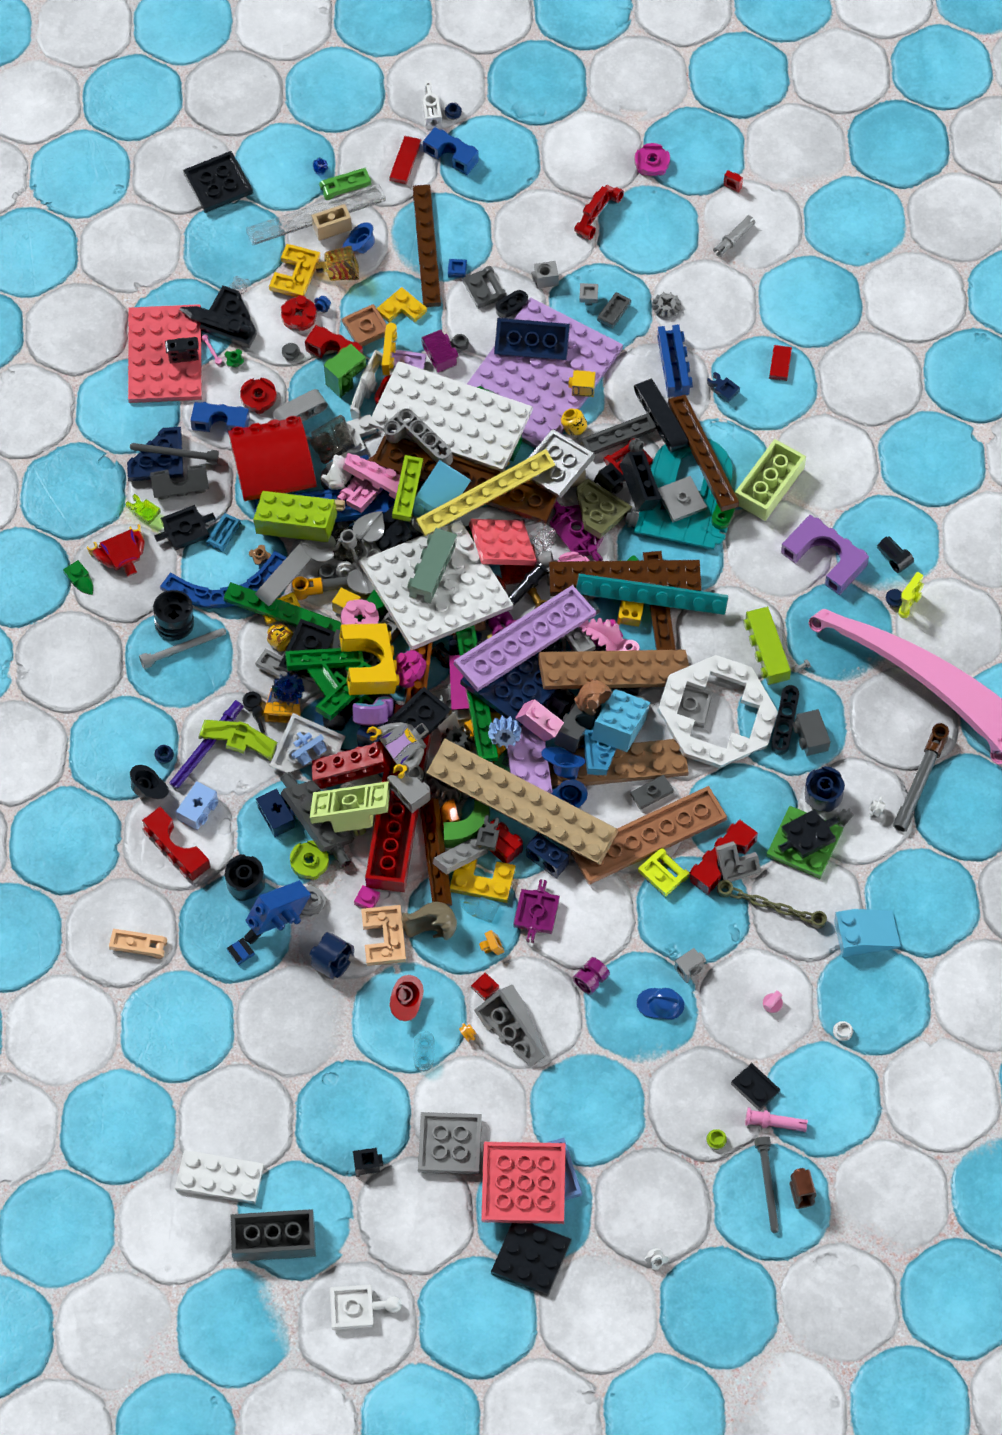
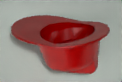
M404 975L400 977L392 989L389 1006L394 1017L400 1021H410L418 1013L424 989L420 979L416 976Z

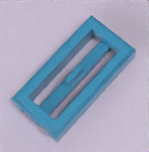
M224 513L207 539L206 544L212 545L215 549L219 548L223 552L239 528L241 520ZM229 519L228 523L226 524V526H225V527L223 528V530L221 531V534H220L219 537L217 538L216 542L213 541V540L215 539V537L217 536V534L219 533V531L221 530V528L223 527V525H224V523L226 522V520Z

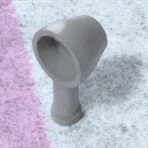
M546 551L537 556V562H540L548 571L549 562H554L552 551ZM548 574V575H547V579H548L547 585L550 586V577H549V574Z

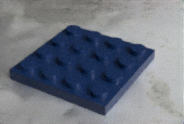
M538 653L478 692L465 677L460 682L463 687L501 716L503 715L505 719L511 716L512 721L516 720L515 718L524 703L535 699L541 705H544L551 695L558 690L543 689ZM517 720L518 725L522 728L524 725Z

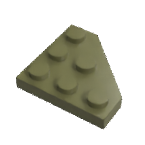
M588 478L576 489L584 528L599 539L626 517L627 512L632 510L631 505Z

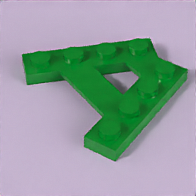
M341 648L285 651L287 671L307 670L325 695V698L316 705L315 711L330 721L357 695H349L347 677L339 683L329 668L345 667L348 672L349 668L372 667L364 662L362 651H341Z

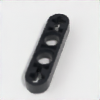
M793 685L784 687L781 695L772 739V750L778 755L785 754L790 745L793 722L799 700V690ZM789 692L793 693L791 702H787ZM784 708H790L792 710V714L784 715L782 713V710ZM784 724L789 727V730L782 732L778 727ZM780 737L784 738L782 748L778 747Z

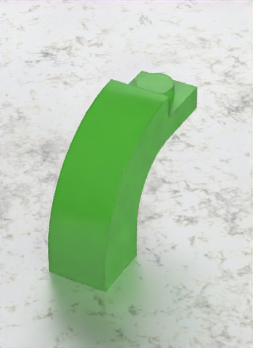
M474 799V810L468 818L459 822H444L445 848H454L474 837H478L480 827L485 828L484 818L486 815L489 816L490 820V807Z

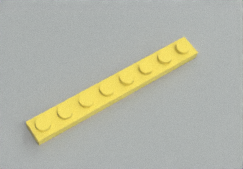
M547 449L422 515L416 519V522L424 536H427L434 532L435 528L440 529L555 467V463Z

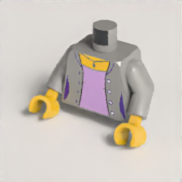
M399 722L386 724L378 727V729L370 727L367 730V733H375L374 736L370 737L371 741L376 740L378 735L381 736L379 738L397 763L394 766L393 773L401 771L398 774L399 779L405 776V771L409 772L420 765L424 749L426 748V744L421 738L429 732L423 723L419 724L416 728L410 724Z

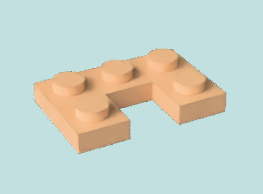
M401 905L361 909L363 930L383 928L384 943L365 945L367 966L406 962Z

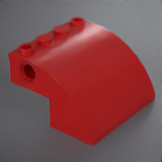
M289 416L284 420L274 419L264 424L254 423L249 427H235L228 431L244 501L259 499L262 491L289 493L317 487L309 446L300 416Z

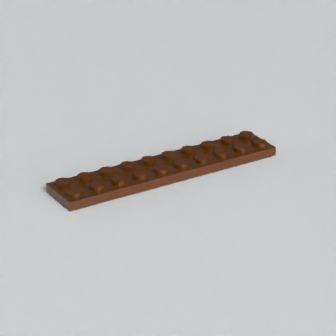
M384 434L372 462L386 469H393L397 474L401 475L405 455L423 458L419 482L424 484L437 463L417 443L405 439L397 443H390ZM453 456V461L449 465L471 480L463 493L502 473L501 471ZM527 481L486 503V505L546 524L558 497L534 482Z

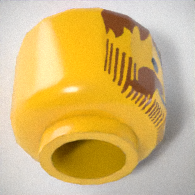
M284 624L272 625L267 631V642L278 652L286 651L294 633Z

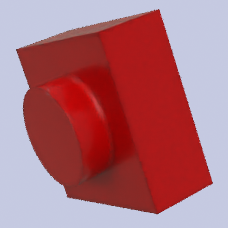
M727 170L724 174L723 185L739 193L742 189L743 177Z
M485 972L471 985V989L486 1001L499 989V984Z

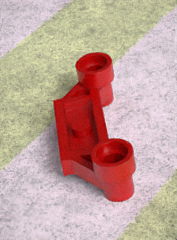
M609 185L602 186L598 192H595L591 202L585 205L582 219L575 225L574 231L581 234L583 238L591 240L596 232V227L591 225L610 199L619 203L623 198L624 190Z

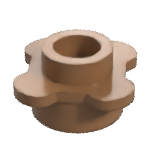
M259 545L258 548L249 551V556L253 558L256 565L264 564L271 556L265 550L264 545Z

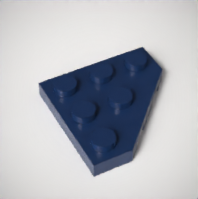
M181 427L162 428L158 435L152 441L149 440L145 445L182 449ZM140 451L127 462L128 482L151 480V472L169 470L170 478H183V457Z

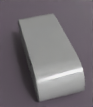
M313 389L276 408L273 416L277 420H284L289 416H300L303 422L323 412L328 404L319 390Z

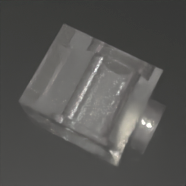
M540 522L530 533L532 547L541 553L548 551L556 543V531L545 523Z

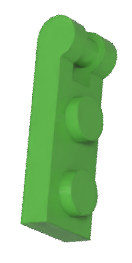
M366 168L322 180L319 186L324 191L323 196L325 200H331L334 196L370 186L371 179Z

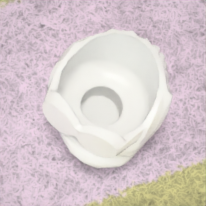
M334 455L329 473L327 475L323 474L320 478L331 490L343 489L352 476L351 473L343 469L345 458L341 455Z

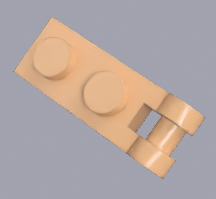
M113 929L109 949L162 959L165 952L163 948L166 946L168 939L159 935ZM151 943H155L156 948L150 947Z

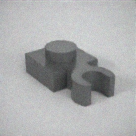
M486 815L484 818L486 828L480 827L476 848L495 851L499 837V831L495 829L499 826V818L496 817L495 823L490 824L489 816Z

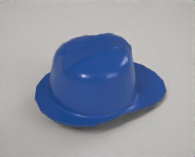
M368 222L357 225L350 232L342 246L344 252L347 253L344 249L347 247L350 252L366 253L375 243L373 225Z
M547 747L541 751L542 757L553 764L555 774L560 777L575 780L580 767L585 764L583 757L558 747Z
M565 780L551 793L577 808L584 804L588 796L587 788L578 780Z
M648 988L638 995L636 1001L639 1012L651 1018L675 1019L684 1010L682 997L670 988Z

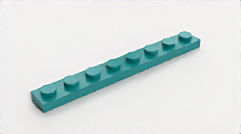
M586 574L578 575L576 586L577 591L582 595L725 615L728 603V595Z

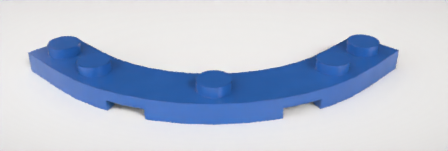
M274 551L262 568L240 586L258 591L287 557ZM171 572L160 585V589L164 592L169 590L184 592L190 597L194 606L206 608L235 606L223 600L228 587H222L220 590H210L208 587L198 586L185 581Z

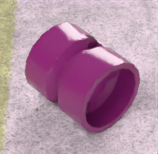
M591 957L584 964V969H580L573 976V981L582 991L591 995L599 987V983H603L607 979L610 971L599 959Z

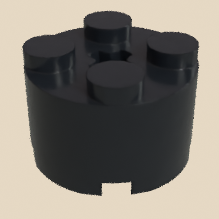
M241 854L228 861L224 876L227 889L231 895L240 901H245L258 896L264 890V870L262 863L256 857Z

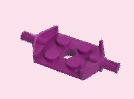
M556 500L553 507L556 513L550 521V529H554L571 552H578L581 556L590 555L595 561H602L603 558L597 552V549L603 541V537L599 539L585 530L579 505L564 507V505L561 506ZM579 525L581 530L574 531L572 526Z

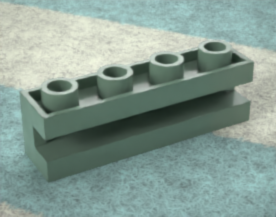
M435 528L434 533L429 535L427 549L423 548L420 556L422 560L415 566V576L410 578L407 588L410 589L409 597L417 599L419 594L424 596V602L431 604L456 547L457 534Z

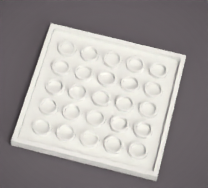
M461 520L440 528L457 534V543L431 604L424 602V596L419 594L417 599L409 597L410 589L407 588L409 579L415 576L414 569L416 564L422 560L420 556L423 548L427 549L429 535H422L360 560V566L411 650L513 609V603L488 564H481L476 545Z

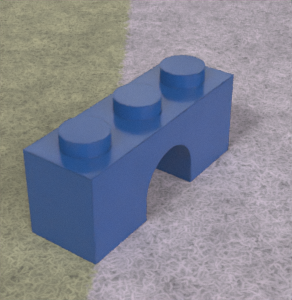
M434 127L423 140L424 153L437 160L445 153L454 154L452 156V168L465 175H468L479 161V150L472 145L469 146L462 142L459 138H454L444 130Z
M194 402L190 421L194 431L210 432L211 426L218 421L226 422L227 431L235 427H248L250 415L249 409L242 406L232 407L224 404L215 405L207 402Z

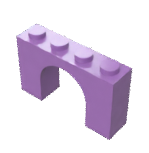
M811 514L782 543L781 554L795 564L812 547L828 546L838 553L840 561L826 575L825 585L838 595H841L868 566L869 556L864 550L855 547L849 539H844L836 530L827 527L819 518L813 517Z

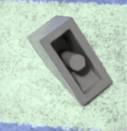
M393 775L387 777L390 789L411 813L430 801L431 790L425 782L422 783L418 778L403 777L399 779L398 776Z

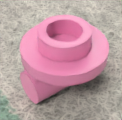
M779 991L767 994L763 999L764 1009L770 1013L778 1012L783 1005L782 994Z

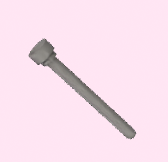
M226 629L215 630L152 655L151 653L141 654L139 659L142 667L145 670L152 667L155 661L224 636Z

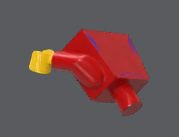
M137 524L138 529L133 530L130 526V530L100 542L99 547L96 542H93L95 547L89 548L87 546V550L90 555L94 556L108 568H114L115 571L124 568L127 577L137 573L134 563L140 560L145 541L140 525Z

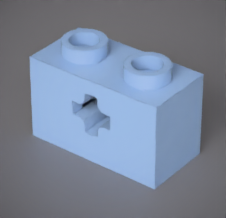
M196 781L177 809V819L198 830L201 825L206 823L210 811L217 807V792Z

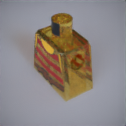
M352 246L326 251L324 253V261L316 262L315 264L316 272H327L331 281L359 280V264Z

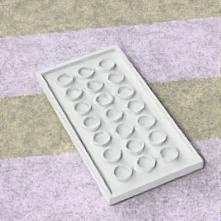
M398 361L368 424L370 427L384 431V424L401 409L408 408L450 447L452 455L504 472L533 411V407ZM408 435L404 437L405 439L413 441Z

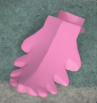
M592 618L590 623L586 620L579 626L582 632H586L587 636L592 635V640L599 639V646L606 645V651L640 650V646L636 641L623 639L620 634L619 625L615 623L612 627L609 619L603 625L601 618H598L597 622Z

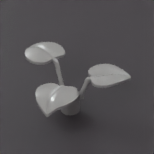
M382 511L373 512L359 518L353 525V531L346 529L341 533L337 545L334 537L331 535L329 542L305 540L302 542L303 549L311 559L317 562L332 560L334 557L333 551L338 550L341 544L345 549H351L357 569L349 572L347 577L348 586L357 593L371 594L374 587L362 567H360L354 548L357 545L356 538L359 540L363 538L366 542H375L383 536L385 529Z

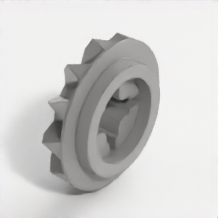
M663 292L661 295L657 294L656 298L653 299L652 308L658 316L670 318L679 313L681 301L677 295L674 296L671 292L669 294ZM664 302H665V303L670 302V306H668V305L663 306V303H664Z
M306 886V889L311 893L312 901L315 902H312L311 907L306 903L301 914L311 917L313 914H319L324 909L325 896L319 888Z

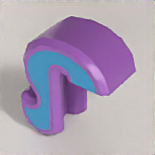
M378 697L372 705L363 703L353 704V721L359 725H381L393 716V699L391 697Z

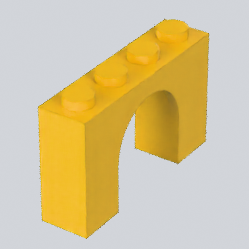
M386 623L341 624L339 634L341 651H366L374 654L381 661V663L373 667L348 669L347 685L349 695L395 694L396 686H399V675L395 673L397 663L396 660H393L394 647L390 645L391 632L387 630Z

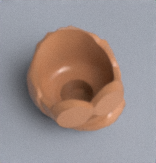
M592 680L583 685L574 700L580 711L594 715L596 713L595 710L609 699L612 691L603 682Z

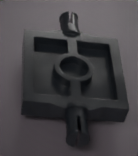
M192 505L161 517L164 532L154 535L156 542L167 538L175 551L209 538V533L205 523L216 520L214 513L202 516L196 506Z
M813 809L781 826L782 832L787 837V842L779 845L778 849L783 853L792 848L804 859L836 841V837L831 832L830 827L839 823V820L834 816L825 821Z

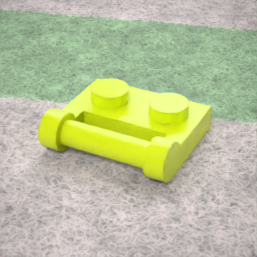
M916 572L901 594L902 605L898 611V615L901 618L909 616L910 607L914 602L917 603L922 596L921 590L924 586V583H922L924 575Z
M660 848L638 868V872L665 897L690 876L689 871L683 870L667 855V851L664 848ZM659 860H662V861H663L665 864H667L678 876H677V877H674V876H673L663 865H661L658 861H659Z

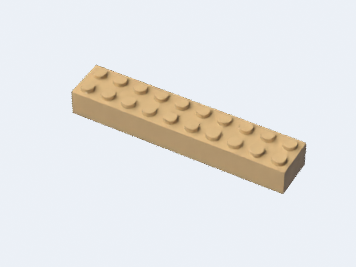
M444 739L426 772L429 776L598 865H601L618 833L617 828L447 739Z

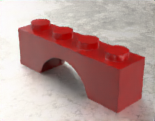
M161 806L142 820L143 832L148 838L152 837L155 840L154 843L160 851L164 850L167 853V858L172 864L176 863L180 867L179 871L185 878L189 877L193 882L211 868L209 859L197 846L182 848L171 841L170 835L174 829L173 820Z
M739 819L736 824L732 823L728 827L727 834L723 838L719 837L714 846L717 847L734 841L738 853L745 855L757 842L758 832ZM715 847L711 851L708 850L703 855L699 865L695 864L689 872L690 882L707 895L713 891L721 880Z

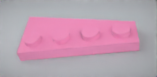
M347 453L343 465L345 471L363 481L369 480L373 487L378 490L383 488L390 492L389 496L396 499L401 475L397 474L393 469H386L375 462H370L357 455Z

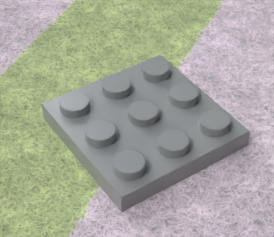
M552 429L528 458L547 449L555 463V467L532 478L530 481L562 498L593 461L595 455L593 452Z
M421 1112L418 1172L479 1175L482 1114Z

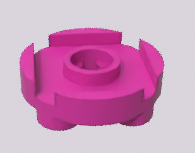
M645 144L643 148L635 153V166L641 175H664L670 165V154L660 144ZM653 157L656 161L651 162L649 160Z
M410 650L404 654L400 653L397 655V669L395 673L399 675V686L402 688L413 687L415 685L413 682L416 679L420 680L426 668V661L422 658V654Z

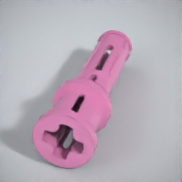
M749 1107L747 1108L745 1126L752 1124L761 1126L764 1129L771 1126L805 1133L808 1123L807 1119L773 1115L768 1110L761 1112L751 1110Z

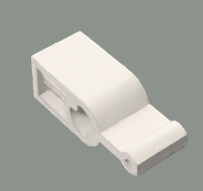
M426 81L425 96L423 97L426 129L442 128L438 96L432 93L431 82Z

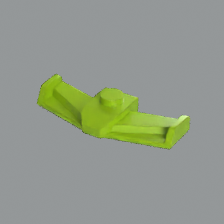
M204 720L198 739L228 740L226 749L244 754L246 747H249L270 761L273 759L278 743L252 728L249 724L240 721Z

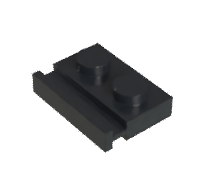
M752 1062L731 1081V1085L759 1111L774 1099L781 1090Z

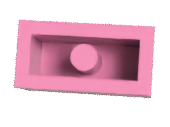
M535 699L524 703L515 718L544 742L555 738L564 723Z

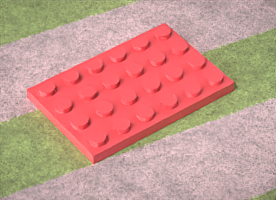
M201 304L129 308V403L202 400L201 323L191 320L180 311V307H201ZM189 337L198 338L199 360L179 363L169 362V356L166 354L165 347L166 340Z

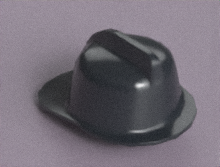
M135 765L130 771L131 789L136 795L153 799H162L168 795V786L152 768L146 765Z

